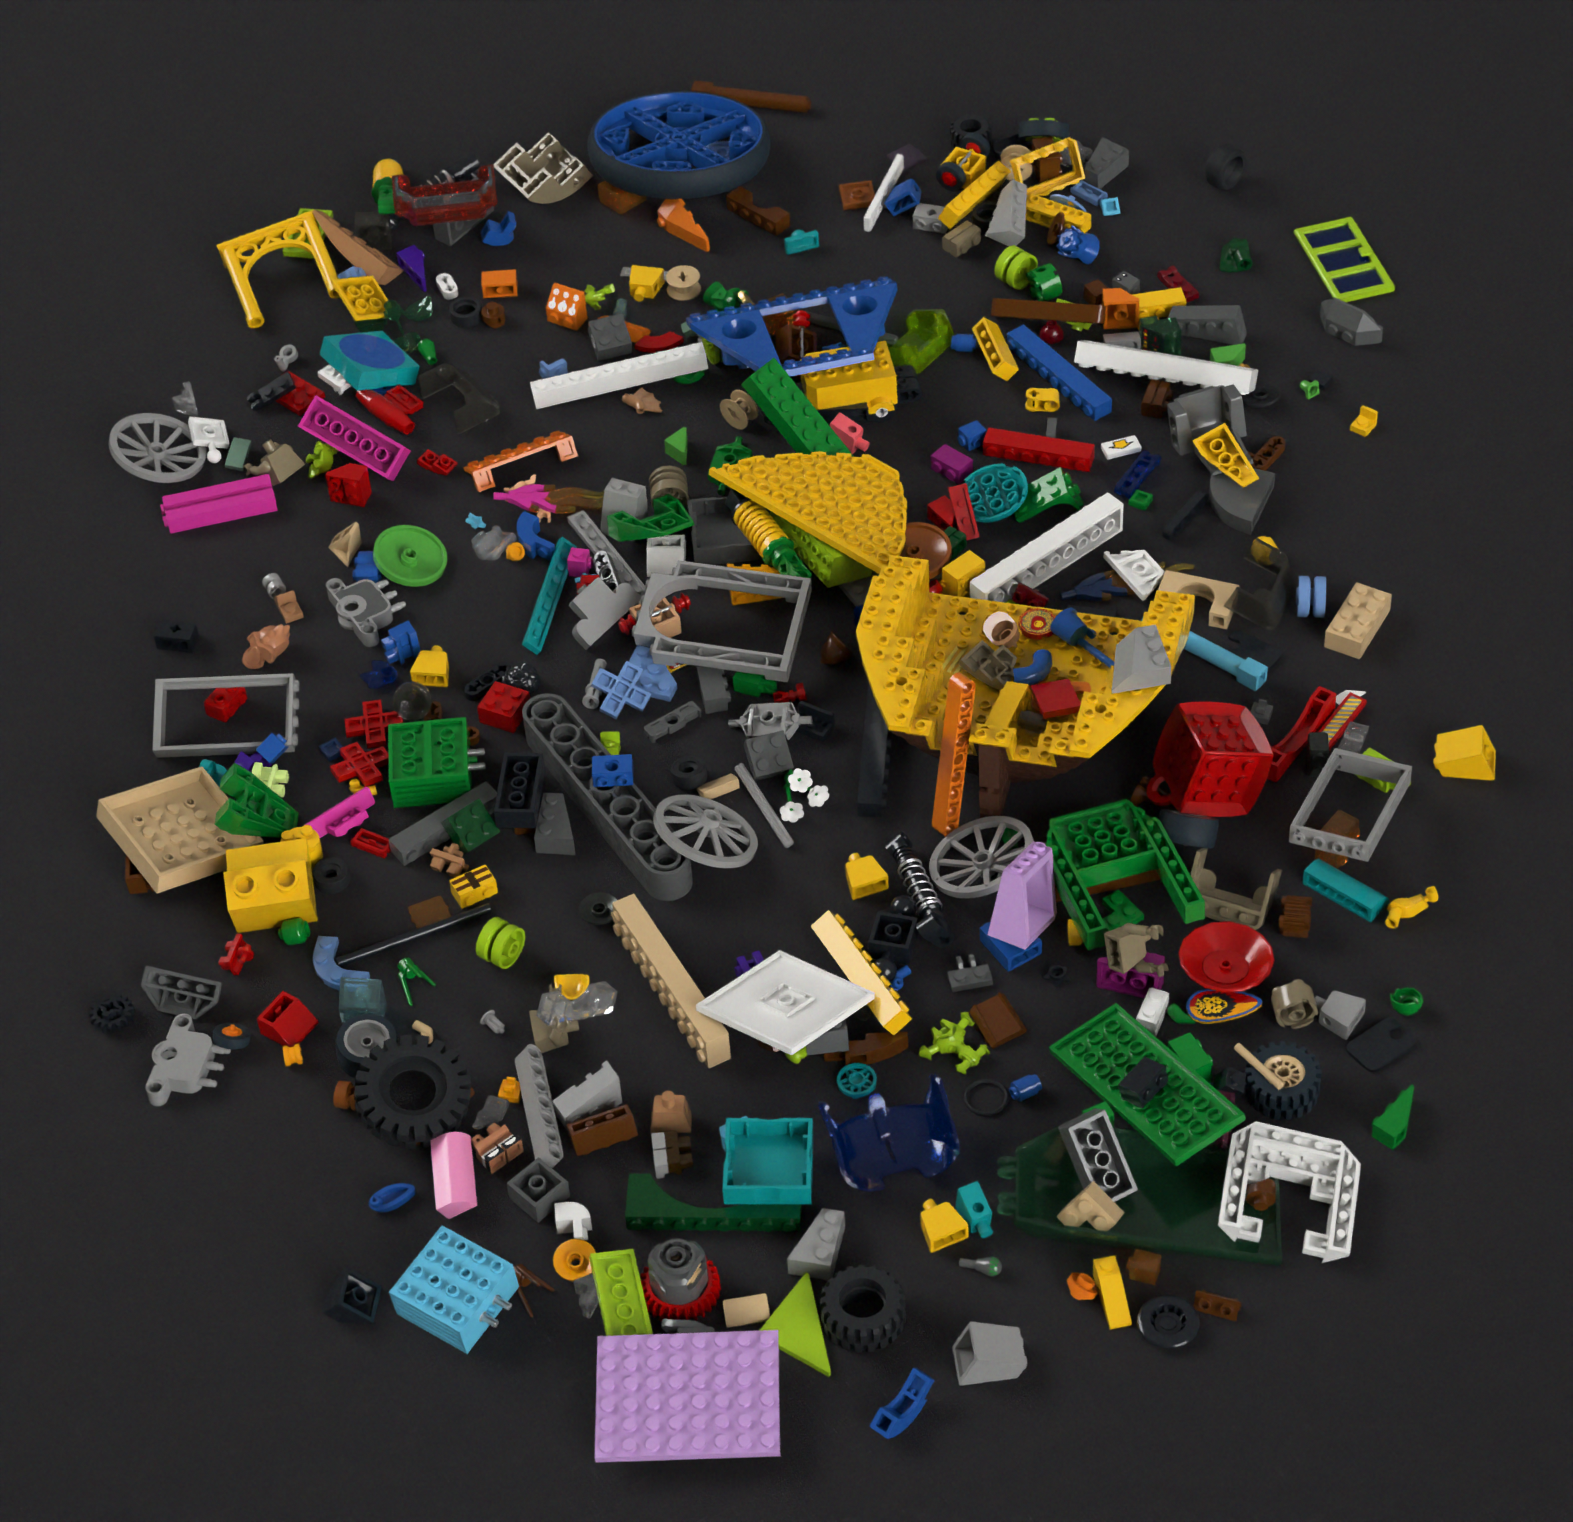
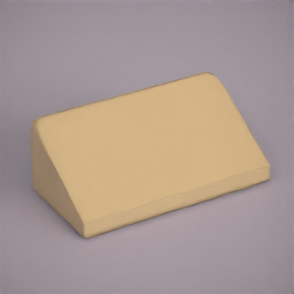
M728 774L696 788L700 797L713 799L739 789V779L733 774Z
M766 1293L722 1301L727 1328L765 1322L770 1318Z

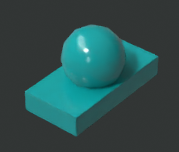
M797 229L791 234V237L784 238L786 254L790 255L819 247V234L817 230L806 233L801 229Z

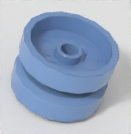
M1309 576L1298 577V588H1296L1297 617H1307L1310 606H1312L1313 616L1324 618L1326 605L1325 576H1316L1313 588H1311Z

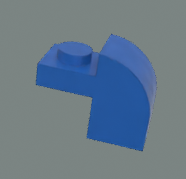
M508 211L501 223L488 219L481 230L482 242L492 246L509 244L514 239L513 230L516 227L514 213Z

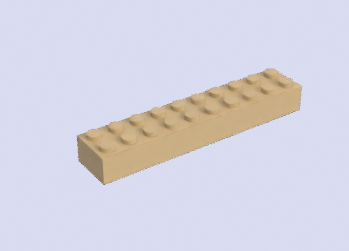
M635 894L613 902L611 916L615 922V925H613L615 934L622 938L623 946L626 950H630L632 959L635 964L638 963L640 965L643 976L645 978L648 977L652 990L658 992L662 1005L668 1007L670 1017L678 1022L680 1032L686 1034L690 1047L696 1049L700 1062H704L709 1069L731 1059L728 1031L721 1022L696 1011V1004L704 1000V996Z

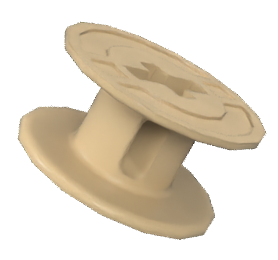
M1011 145L1001 153V163L1011 171L1006 178L1007 180H1015L1009 160L1030 153L1031 151L1027 147ZM1033 162L1020 165L1023 181L1030 177Z
M687 265L677 266L669 270L666 274V281L669 284L667 287L668 295L679 301H687L698 296L701 292V286L698 283L700 279L698 270Z
M734 390L731 393V399L721 401L720 411L724 419L731 426L737 429H744L748 424V420L757 418L758 407L752 397L746 392Z

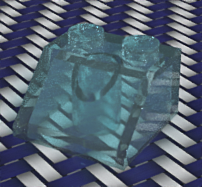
M341 977L339 992L341 1022H345L360 1014H376L384 1017L387 1003L382 980Z

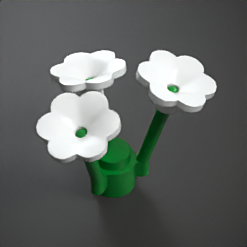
M790 769L784 776L786 783L784 789L786 790L788 802L779 810L781 819L794 823L798 818L804 816L802 804L792 802L790 790L801 793L809 790L807 796L809 805L811 807H821L824 801L829 798L828 787L816 785L812 788L813 781L808 770Z

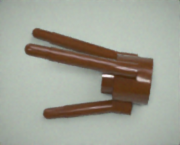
M517 1264L514 1266L519 1283V1288L516 1291L529 1317H533L531 1308L520 1286L526 1287L532 1282L536 1286H543L550 1292H553L554 1289L537 1277L531 1270H528L523 1264Z

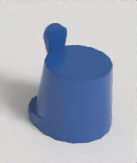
M1067 608L1061 611L1054 618L1050 626L1052 633L1071 646L1077 645L1080 638L1084 639L1086 635L1090 639L1095 638L1097 635L1093 629L1088 628L1077 616V611L1074 608Z

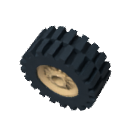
M1274 1041L1269 1042L1268 1048L1262 1045L1258 1047V1053L1256 1051L1252 1053L1284 1083L1281 1089H1277L1247 1062L1245 1096H1248L1247 1101L1249 1104L1254 1103V1109L1257 1112L1262 1109L1263 1115L1266 1117L1274 1114V1119L1280 1120V1116H1285L1286 1120H1292V1115L1295 1114L1297 1118L1302 1117L1303 1110L1309 1113L1312 1105L1315 1106L1317 1104L1322 1074L1320 1063L1318 1060L1315 1061V1055L1312 1052L1307 1054L1306 1047L1302 1046L1298 1049L1297 1043L1291 1042L1290 1046L1285 1045L1286 1041H1280V1044L1276 1046Z

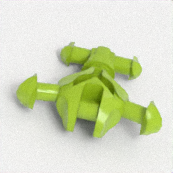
M968 1012L960 1014L961 1020L958 1024L942 1019L940 1021L941 1030L935 1027L931 1028L933 1045L928 1048L925 1045L921 1046L919 1056L932 1060L931 1055L938 1051L941 1054H958L959 1059L963 1060V1062L955 1066L957 1072L965 1075L967 1074L966 1070L969 1067L976 1066L984 1054L989 1055L990 1051L986 1044H980L976 1051L970 1045L964 1044L966 1033L964 1029L967 1025L973 1026L975 1024Z

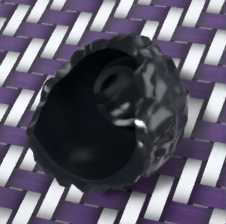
M517 663L505 672L502 683L529 691L530 694L538 690L541 683L540 676L535 667L527 663Z

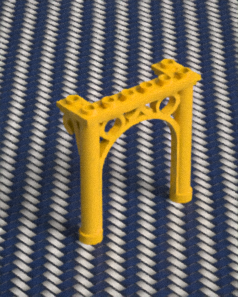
M313 210L217 245L223 264L228 269L246 314V322L250 328L262 326L264 318L249 284V271L260 257L270 251L285 247H296L308 251L317 263L330 298H340L331 283L333 279L339 278L320 234L321 232ZM301 233L296 240L288 238L292 234ZM305 239L309 241L310 245L304 242ZM254 250L251 256H242L243 252ZM241 262L245 263V266H244L243 269H242L241 264H240Z

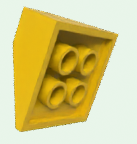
M373 276L333 279L331 281L355 321L397 316L396 311Z

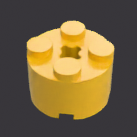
M310 825L286 830L281 834L280 842L307 839L312 870L322 860L323 851L319 835Z

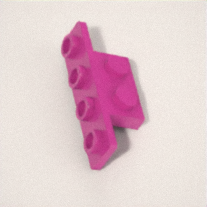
M364 787L305 825H310L318 833L319 838L328 833L336 837L343 836L349 829L361 825L364 822L363 820L369 817L366 809L374 805L375 800L370 789Z

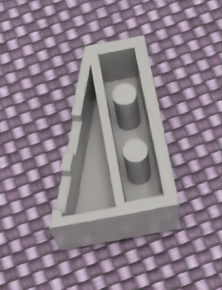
M607 1060L601 1064L603 1068L592 1075L590 1072L586 1075L587 1080L579 1086L573 1085L553 1100L555 1115L566 1131H568L567 1124L614 1109L622 1104L619 1077Z

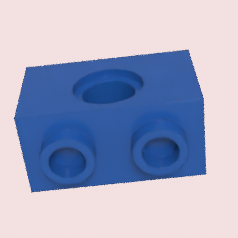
M632 754L592 756L593 786L633 785Z

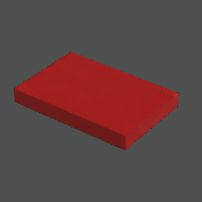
M1069 679L1031 685V692L1044 719L1079 713L1081 703Z

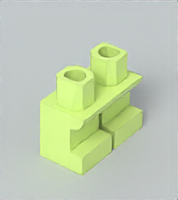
M254 762L252 773L278 796L284 798L285 785L278 783H288V770H278L277 764H274L272 767H263L262 763Z

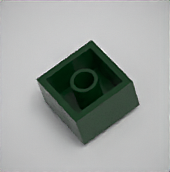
M479 798L441 822L453 843L459 845V851H462L463 855L501 832Z

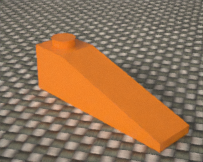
M665 199L657 210L658 225L705 252H709V239L699 224L695 225L691 211L687 212L683 207L685 205L683 199Z

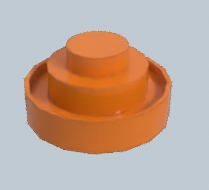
M1073 1272L1067 1279V1284L1071 1291L1070 1294L1077 1300H1093L1099 1292L1095 1281L1085 1273Z

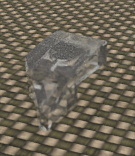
M488 1095L483 1110L478 1112L473 1128L481 1129L493 1123L501 1122L509 1107V1101Z

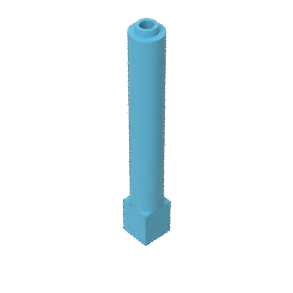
M1189 632L1185 648L1188 652L1236 676L1237 682L1254 691L1267 681V666L1250 657L1245 660L1194 632Z

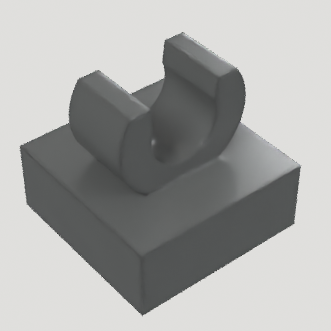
M1259 699V703H1253L1251 713L1258 723L1268 725L1273 712V706L1267 705V700Z

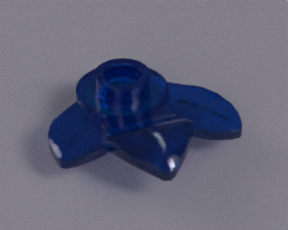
M379 660L372 661L373 670L360 674L361 679L369 683L368 688L372 689L383 687L386 683H392L398 678V673L394 667L389 666L387 662Z

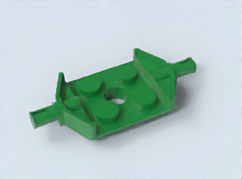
M737 436L732 444L717 446L710 468H722V465L727 463L730 465L737 464L738 460L753 457L752 450L741 445L743 438ZM708 475V480L719 486L717 493L721 495L722 492V495H724L726 488L730 487Z

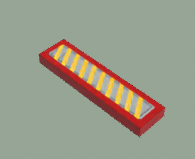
M1349 692L1318 732L1328 734L1329 751L1366 706V699Z

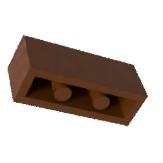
M627 1104L567 1124L572 1146L577 1156L586 1155L594 1150L607 1148L612 1144L627 1141L632 1137L638 1136L633 1115Z

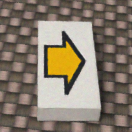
M1133 435L1101 443V449L1106 459L1109 460L1140 452L1141 445L1136 436Z

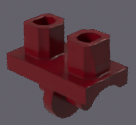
M1021 582L1018 583L1012 597V601L1017 604L1042 608L1045 607L1049 598L1040 594L1039 590H1033Z

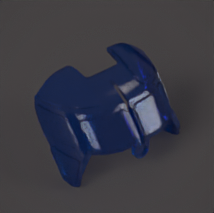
M937 1073L930 1074V1086L923 1104H905L886 1108L883 1097L879 1094H873L868 1099V1113L850 1118L840 1125L828 1114V1109L830 1108L828 1103L824 1101L819 1102L820 1105L817 1106L829 1136L832 1138L840 1174L847 1184L863 1191H879L885 1189L882 1178L886 1175L916 1168L925 1178H930L942 1173L953 1163L960 1154V1145L955 1123L948 1109L949 1102L942 1078ZM886 1139H888L895 1160H892L885 1144Z

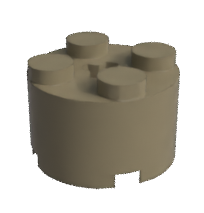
M1297 979L1292 983L1275 987L1272 990L1271 1001L1277 1023L1280 1026L1285 1027V1025H1289L1292 1029L1302 1028L1314 1021L1313 1017L1315 1014L1318 1015L1313 990L1309 985L1304 984L1303 980Z

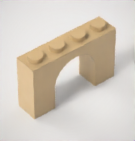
M1169 570L1165 571L1158 589L1160 591L1191 594L1207 598L1212 603L1208 626L1226 630L1239 599V585Z

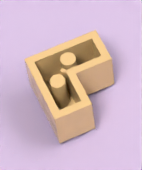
M1093 1181L1063 1208L1057 1218L1072 1233L1087 1220L1103 1236L1119 1221L1124 1212Z

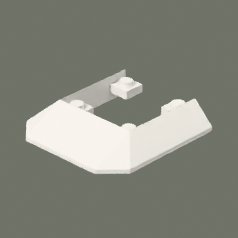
M1256 1121L1236 1131L1231 1136L1218 1226L1234 1242L1236 1238H1241L1259 1243L1263 1220L1242 1215L1247 1184L1256 1183L1269 1177L1311 1186L1309 1199L1330 1204L1326 1235L1306 1230L1302 1253L1323 1258L1322 1263L1347 1257L1350 1255L1361 1163L1342 1141Z

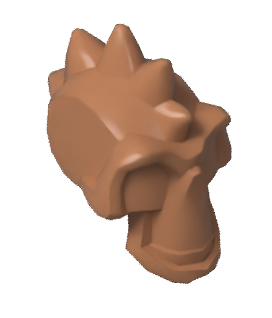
M269 625L259 632H252L247 637L250 647L243 654L242 663L248 669L262 667L265 660L268 663H273L277 656L288 647L290 625Z

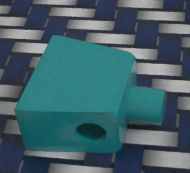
M976 1181L958 1188L955 1208L967 1222L968 1231L970 1233L978 1231L981 1238L990 1236L993 1233L990 1227L992 1211L979 1182Z

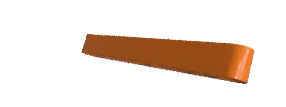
M961 673L953 674L948 684L932 827L945 837L959 826L976 689L975 683Z

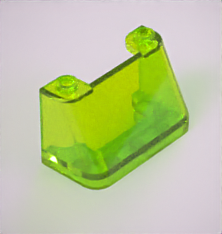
M914 309L907 316L906 325L909 331L896 344L888 346L893 366L911 365L915 368L916 374H919L951 345L952 335L955 334L944 309Z

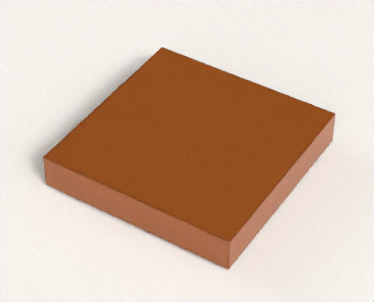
M872 181L839 184L843 210L865 208L871 205L875 197Z

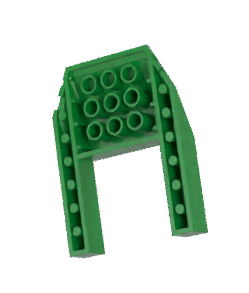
M1124 799L1050 819L1046 846L1052 848L1054 881L1059 896L1087 950L1106 946L1104 933L1107 932V927L1087 887L1143 872L1157 871L1185 924L1205 919V900L1161 821L1156 817H1149L1145 814V810L1134 806L1132 802Z

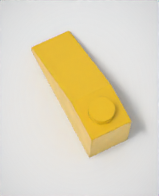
M1115 1255L1093 1259V1277L1099 1291L1109 1328L1115 1329L1132 1325L1122 1277Z

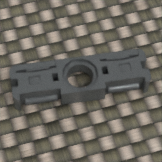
M690 701L644 726V735L647 738L649 737L652 743H655L656 739L667 733L672 734L696 717L699 716L701 718V709L693 701ZM670 720H676V721H678V722L675 723V724H669V723H668V721H670Z

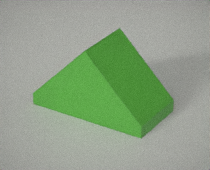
M683 427L664 440L665 452L682 465H687V427Z

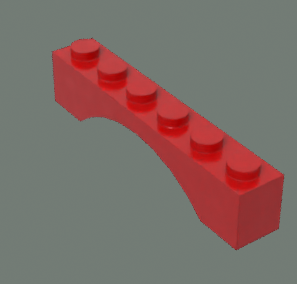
M1321 686L1315 690L1291 731L1282 741L1271 746L1274 756L1267 779L1277 783L1307 745L1308 734L1310 732H1317L1333 713L1337 693Z

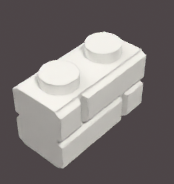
M1149 988L1136 1020L1156 1037L1169 1006V993Z

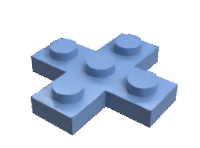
M628 661L625 662L618 676L600 668L591 684L592 687L607 694L599 711L614 719L618 718L625 704L643 712L652 695L635 686L643 673V669Z

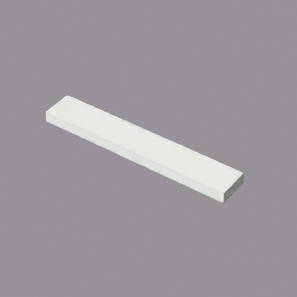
M896 155L864 216V231L870 232L885 205L884 202L904 169L903 155Z

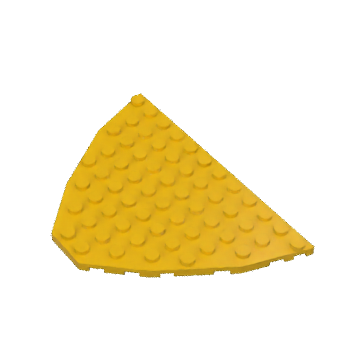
M811 452V455H803V453L776 454L773 458H765L764 455H758L738 460V463L734 465L727 463L723 464L722 468L716 469L711 467L709 469L708 475L717 481L729 486L746 498L753 500L760 506L772 511L774 514L789 521V523L796 525L880 574L882 565L888 566L891 555L900 556L905 546L907 500L903 495L904 489L902 482L899 480V471L869 454H862L861 457H851V453H836V456L826 455V452Z

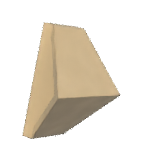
M354 522L335 535L328 547L347 567L362 543L359 524Z

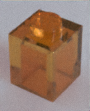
M1135 1249L1133 1257L1129 1256L1126 1269L1130 1270L1129 1279L1156 1285L1161 1269L1162 1255Z

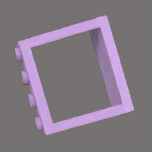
M1033 841L1003 870L988 931V936L1022 949H1026L1055 920L1057 913L1052 848L1047 847L1042 842Z

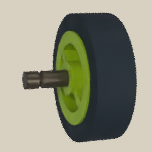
M1029 118V121L1019 123V140L1032 143V139L1052 136L1055 143L1069 137V124L1055 121V118H1045V120Z

